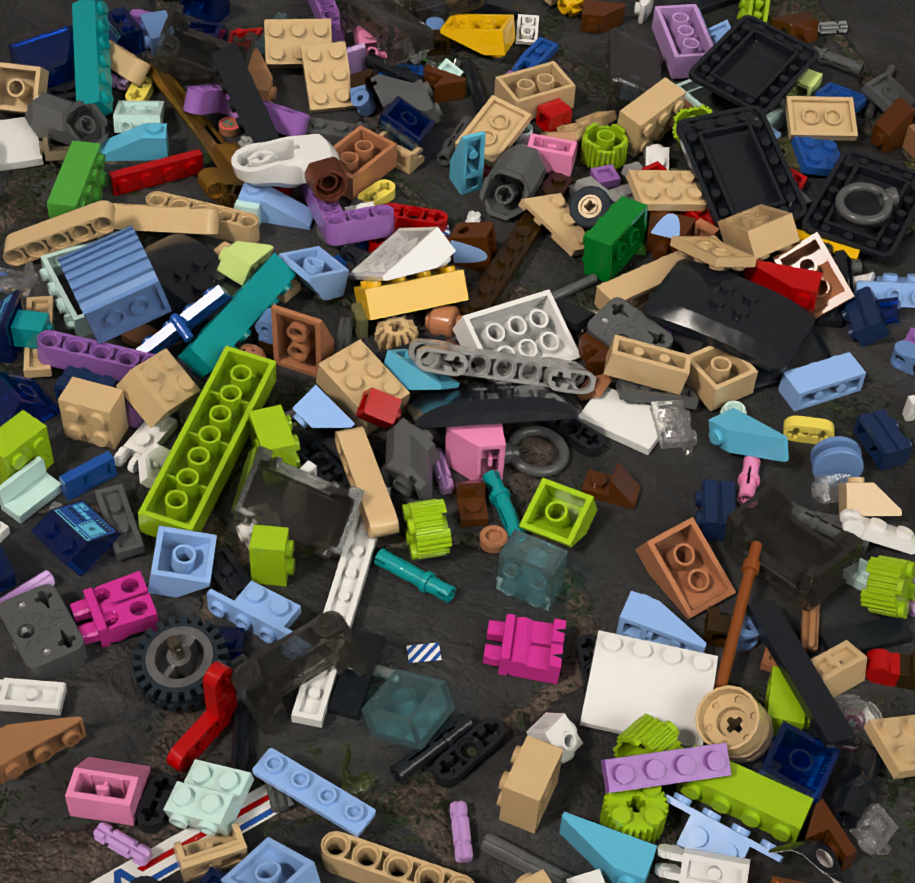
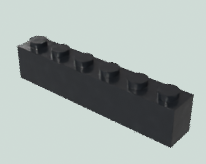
M234 43L212 53L211 56L214 63L211 64V67L216 77L221 76L222 78L219 85L224 95L229 94L231 98L227 100V103L232 113L237 112L239 116L235 118V121L240 131L245 130L246 137L249 136L254 143L279 139L280 137L237 44Z

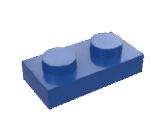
M107 451L59 476L62 493L65 498L70 501L117 476L114 457Z

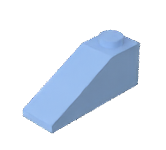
M244 182L238 196L239 201L260 204L262 223L310 230L314 218L307 206L271 186H254Z
M630 592L619 617L616 634L704 653L706 642L664 604L646 594Z

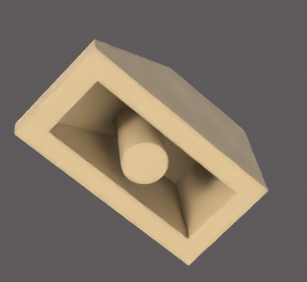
M847 477L848 483H838L839 515L844 509L848 508L858 510L861 516H902V510L875 483L865 482V477Z

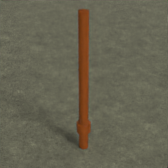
M759 541L751 542L748 557L744 559L741 572L743 576L714 688L727 686L754 577L759 574L761 566L759 558L762 543Z

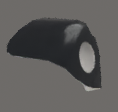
M807 839L776 846L768 851V853L792 850L802 854L820 871L829 876L833 883H845L836 855L824 842Z

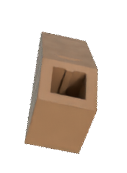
M81 716L7 724L0 728V784L18 778L24 771L38 763L48 761L54 754L79 743L81 739L86 737Z

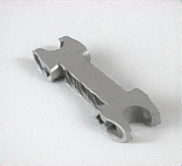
M424 338L415 339L409 344L408 356L420 369L427 372L449 376L466 375L548 387L558 392L587 394L594 391L596 377L575 361L553 357L538 358L453 345L447 341ZM420 344H425V345H427V346H422V347L419 348V349H416V356H415L414 350H415V348L417 347V345H420ZM429 352L427 357L421 358L424 353ZM476 357H481L482 362L479 367L471 368L472 360ZM502 361H507L506 369L497 372L498 364ZM527 365H532L531 373L522 375L523 368ZM585 375H587L589 378L588 385L585 388H577L576 386L584 383Z

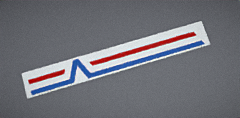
M265 784L246 796L235 820V823L238 822L242 834L278 814L271 811L270 799ZM287 795L288 807H290V806H292L294 803L291 801V799H290L289 796ZM188 827L152 847L153 856L146 866H139L132 862L133 859L90 883H130L140 876H150L161 881L180 870L173 849L175 842L180 841L183 846L211 836L200 832L197 828Z

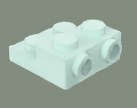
M119 100L113 114L114 133H123L141 124L163 123L165 101Z
M195 759L184 783L176 782L163 810L169 817V822L176 827L186 829L187 826L194 827L209 836H215L216 833L229 836L232 829L231 824L235 823L254 781V777L250 772Z

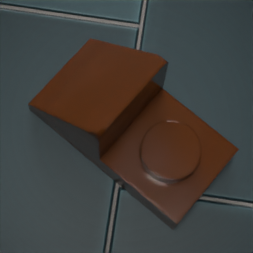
M430 65L423 69L425 82L427 81L432 91H434V103L461 100L466 97V78Z
M583 334L579 338V356L586 362V370L590 371L594 376L604 373L609 347L589 334Z
M617 463L613 475L588 469L581 492L594 496L595 500L634 510L641 486L621 464Z
M481 479L453 481L460 528L488 526L489 518L485 501V481Z
M823 798L818 799L810 816L804 840L810 839L824 842L836 855L840 868L843 871L851 867L857 850Z

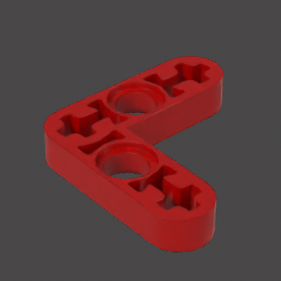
M397 203L383 204L389 205L394 209V233L398 227H438L441 232L447 229L448 215L444 211ZM412 216H413V217H419V218H418V219H410V218H408V217H412ZM390 236L368 240L369 252L372 253Z
M217 660L212 663L203 677L206 711L175 743L168 753L167 764L178 772L183 773L234 718V711L237 709L234 671L221 661Z

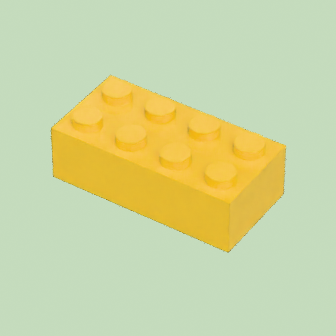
M448 264L442 268H434L431 272L426 270L382 282L363 280L360 281L361 286L354 287L356 302H361L368 320L469 300L464 270L455 269V265L448 266Z

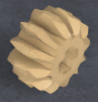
M393 315L392 318L384 317L383 321L378 322L376 326L375 341L380 351L408 344L418 338L417 326H415L413 320H407L405 315L402 317Z

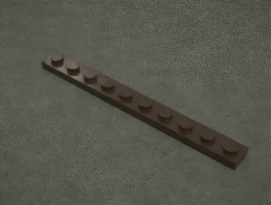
M552 171L535 197L561 193L565 198L569 185L573 184V177ZM528 210L523 213L469 294V300H466L459 309L461 315L464 316L495 306L543 232L545 226H539L534 221L535 216Z

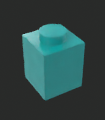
M18 309L10 327L14 346L37 349V336L41 332L46 330L55 331V326L51 324L49 313Z

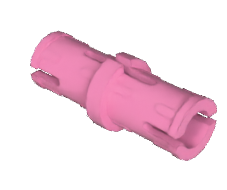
M746 456L743 459L742 472L738 476L739 493L737 501L744 506H750L755 502L756 488L760 484L758 473L761 461L758 457Z

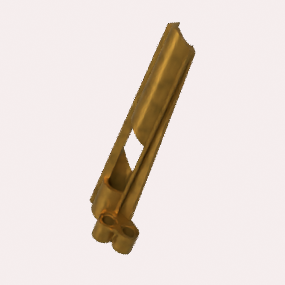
M150 62L149 65L151 67L147 73L192 133L196 134L218 167H208L201 170L197 174L198 185L207 197L213 199L217 205L234 209V204L245 182L238 179L231 164V157L240 149V146L236 142H226L206 115H196L184 111L183 107L187 91L163 63L157 67L154 62ZM206 126L209 127L221 144H217L205 129Z

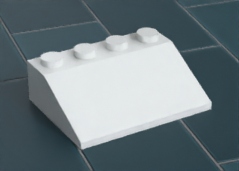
M438 227L399 228L348 274V278L354 280L387 281L434 268H442L450 262V256L456 250Z
M550 290L464 315L452 328L460 346L538 358L553 357L570 361L580 359L579 350ZM476 357L472 360L476 367H479L481 364V357ZM502 361L498 364L497 372L506 369L507 361ZM532 365L525 366L522 375L530 374ZM486 378L489 383L500 381Z
M599 630L593 651L580 725L621 734L640 716L647 713L652 715L654 719L657 717L660 722L671 721L679 730L677 740L682 743L681 746L683 748L693 747L694 744L703 746L704 741L696 729L695 716L699 703L714 688L718 656Z

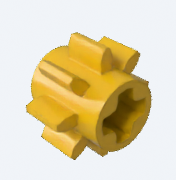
M558 0V9L562 14L568 13L569 18L582 11L583 0Z

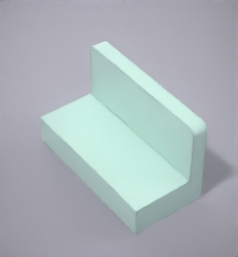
M38 456L0 485L1 509L22 524L62 492L61 483L46 473L44 459Z

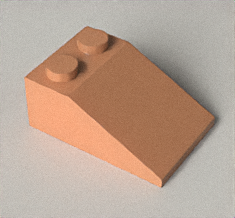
M818 233L811 235L790 249L773 257L776 264L823 272L815 309L811 311L816 316V319L855 297Z
M273 304L271 316L273 353L276 365L317 377L318 364L334 355V339L323 320Z
M693 517L635 549L649 575L687 619L736 593Z

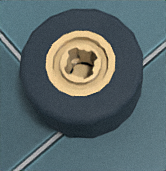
M583 187L571 198L569 205L570 216L586 232L596 224L599 217H602L609 210L613 201L607 192L600 187Z

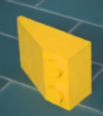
M451 14L440 29L441 34L483 55H491L493 58L505 56L516 40L514 15Z

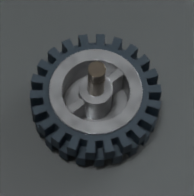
M181 615V622H177L175 616L168 617L170 624L164 626L162 620L156 623L157 631L154 632L149 627L145 631L147 639L140 637L137 642L140 649L134 648L133 651L135 660H132V668L142 694L146 696L151 704L155 702L157 708L164 710L165 706H167L169 712L176 713L177 707H181L182 712L186 713L190 712L189 705L194 704L196 710L203 708L201 701L205 699L203 677L210 665L218 660L232 667L230 663L231 657L224 636L222 637L217 627L213 628L210 621L206 620L203 624L201 617L194 616L193 621H190L188 615Z

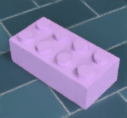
M696 4L655 6L652 30L671 79L689 78L688 74L691 67L713 46Z

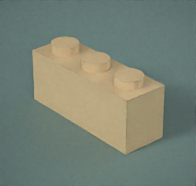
M614 335L606 355L603 374L680 395L689 376L692 355Z

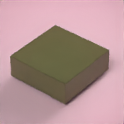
M361 302L353 303L351 306V318L355 333L359 339L368 338V318Z

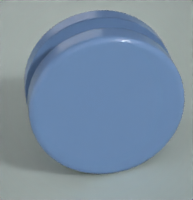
M834 436L823 439L813 447L810 453L813 475L817 481L824 485L838 486V483H848L847 477H859L864 469L861 448L856 441L848 437Z

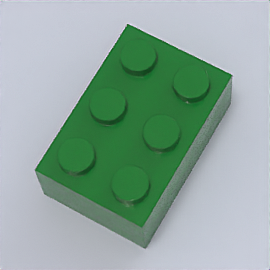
M621 196L615 204H611L609 210L602 217L598 218L596 224L585 232L582 241L584 244L582 262L584 263L585 275L595 274L598 280L607 282L619 274L636 255L640 247L646 243L648 205Z

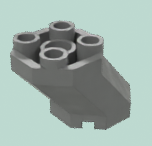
M380 74L370 78L372 83H377L374 85V89L384 110L392 113L388 115L391 121L402 117L433 126L442 122L440 117L444 116L439 104L437 102L433 103L431 96L434 93L427 81L423 83L422 79L411 83Z
M44 92L27 104L25 119L42 141L44 134H49L51 142H62L67 145H71L72 141L102 144L108 139V132L105 133L107 119L96 104H84V101L80 100L74 102Z
M519 143L500 154L491 172L485 177L479 195L489 215L508 220L524 212L518 206L521 199L531 198L535 195L538 187L542 185L547 169L545 159L540 154L539 149Z
M405 418L400 419L387 432L386 462L379 469L386 487L394 488L398 492L395 497L402 504L432 499L433 465L440 459L435 444L432 442V433L426 428L416 427Z

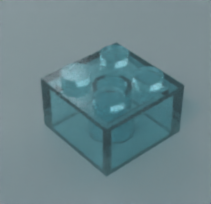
M514 529L499 554L496 589L508 596H514L526 601L534 607H540L549 611L563 587L568 551Z
M396 669L361 711L373 738L422 750L453 712L455 705L445 680Z

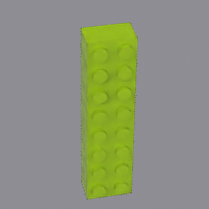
M225 346L138 512L139 532L157 537L159 526L202 532L250 435L249 411L264 407L276 382V361Z

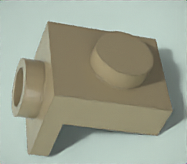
M44 134L43 141H39L40 154L45 155L46 161H57V164H63L70 146L51 147L49 134Z

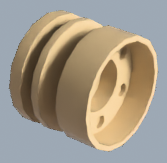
M727 685L715 688L706 694L698 705L695 722L699 735L707 745L727 743L730 761L739 764L753 762L762 756L771 745L774 733L771 717L765 708L741 687ZM738 725L742 727L739 733L735 730Z

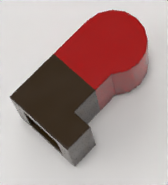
M872 649L867 652L866 678L870 682L915 691V651L911 655L891 653L884 649Z

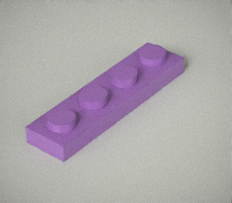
M727 743L601 760L605 793L731 775Z

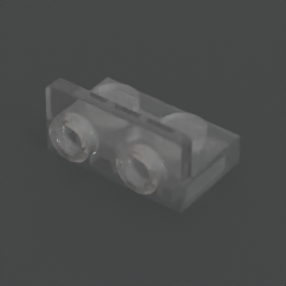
M683 400L651 402L650 412L661 449L682 447L684 455L691 456L693 446L697 444L696 431L691 429L690 412L685 410Z

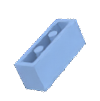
M848 352L783 372L778 391L793 411H798L861 391L866 372L852 354Z

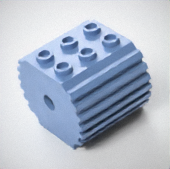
M132 225L57 258L98 344L172 312L161 284Z

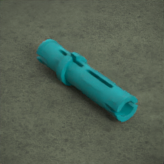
M490 470L482 477L490 494V503L497 509L510 543L516 546L521 545L527 540L528 536L525 530L519 528L521 521L511 502V493L508 488H505L500 473L497 470Z
M384 548L377 553L375 559L378 560L374 561L375 565L418 587L420 592L432 594L447 604L455 596L456 587L440 580L432 571L426 572Z

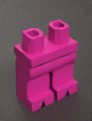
M140 571L102 584L93 590L92 587L83 590L85 598L70 604L76 623L92 618L91 622L78 626L85 645L100 641L102 648L110 646L111 642L122 641L130 635L146 631L149 627L154 632L158 630L156 623L159 621L158 614Z
M507 614L506 621L489 620L486 640L502 642V646L486 643L483 657L484 664L498 666V675L507 676L508 673L519 678L551 684L558 683L566 620L554 619V623L533 621L526 617L515 618L516 615Z

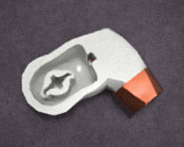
M320 134L288 136L267 142L245 145L238 149L231 157V164L238 179L254 186L293 188L305 183L318 199L325 201L327 204L337 202L347 190L348 181L345 168L339 159V154L331 143Z

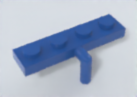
M220 285L207 289L200 300L196 303L188 304L182 310V314H172L170 320L162 325L160 331L155 335L152 334L144 338L141 342L142 345L136 350L157 354L165 348L168 349L181 338H183L185 343L190 342L194 339L191 330L229 302L232 296Z

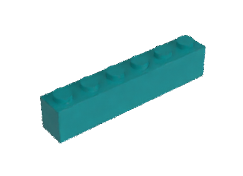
M79 0L72 3L76 101H84V104H96L102 114L106 116L113 113L114 101L112 95L113 80L111 77L112 62L110 59L111 44L109 41L110 26L108 23L109 9L103 0Z
M276 253L272 254L256 269L232 296V299L218 311L178 357L200 379L208 373L211 374L225 346L238 349L235 344L238 341L242 343L252 333L249 328L252 325L255 327L256 322L267 308H271L273 304L276 305L279 302L276 297L279 294L283 296L293 286L290 281L296 276V273Z

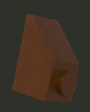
M583 0L580 32L602 34L623 24L626 3Z
M901 97L897 98L876 121L870 142L884 154L902 147L907 128L912 124L915 108Z

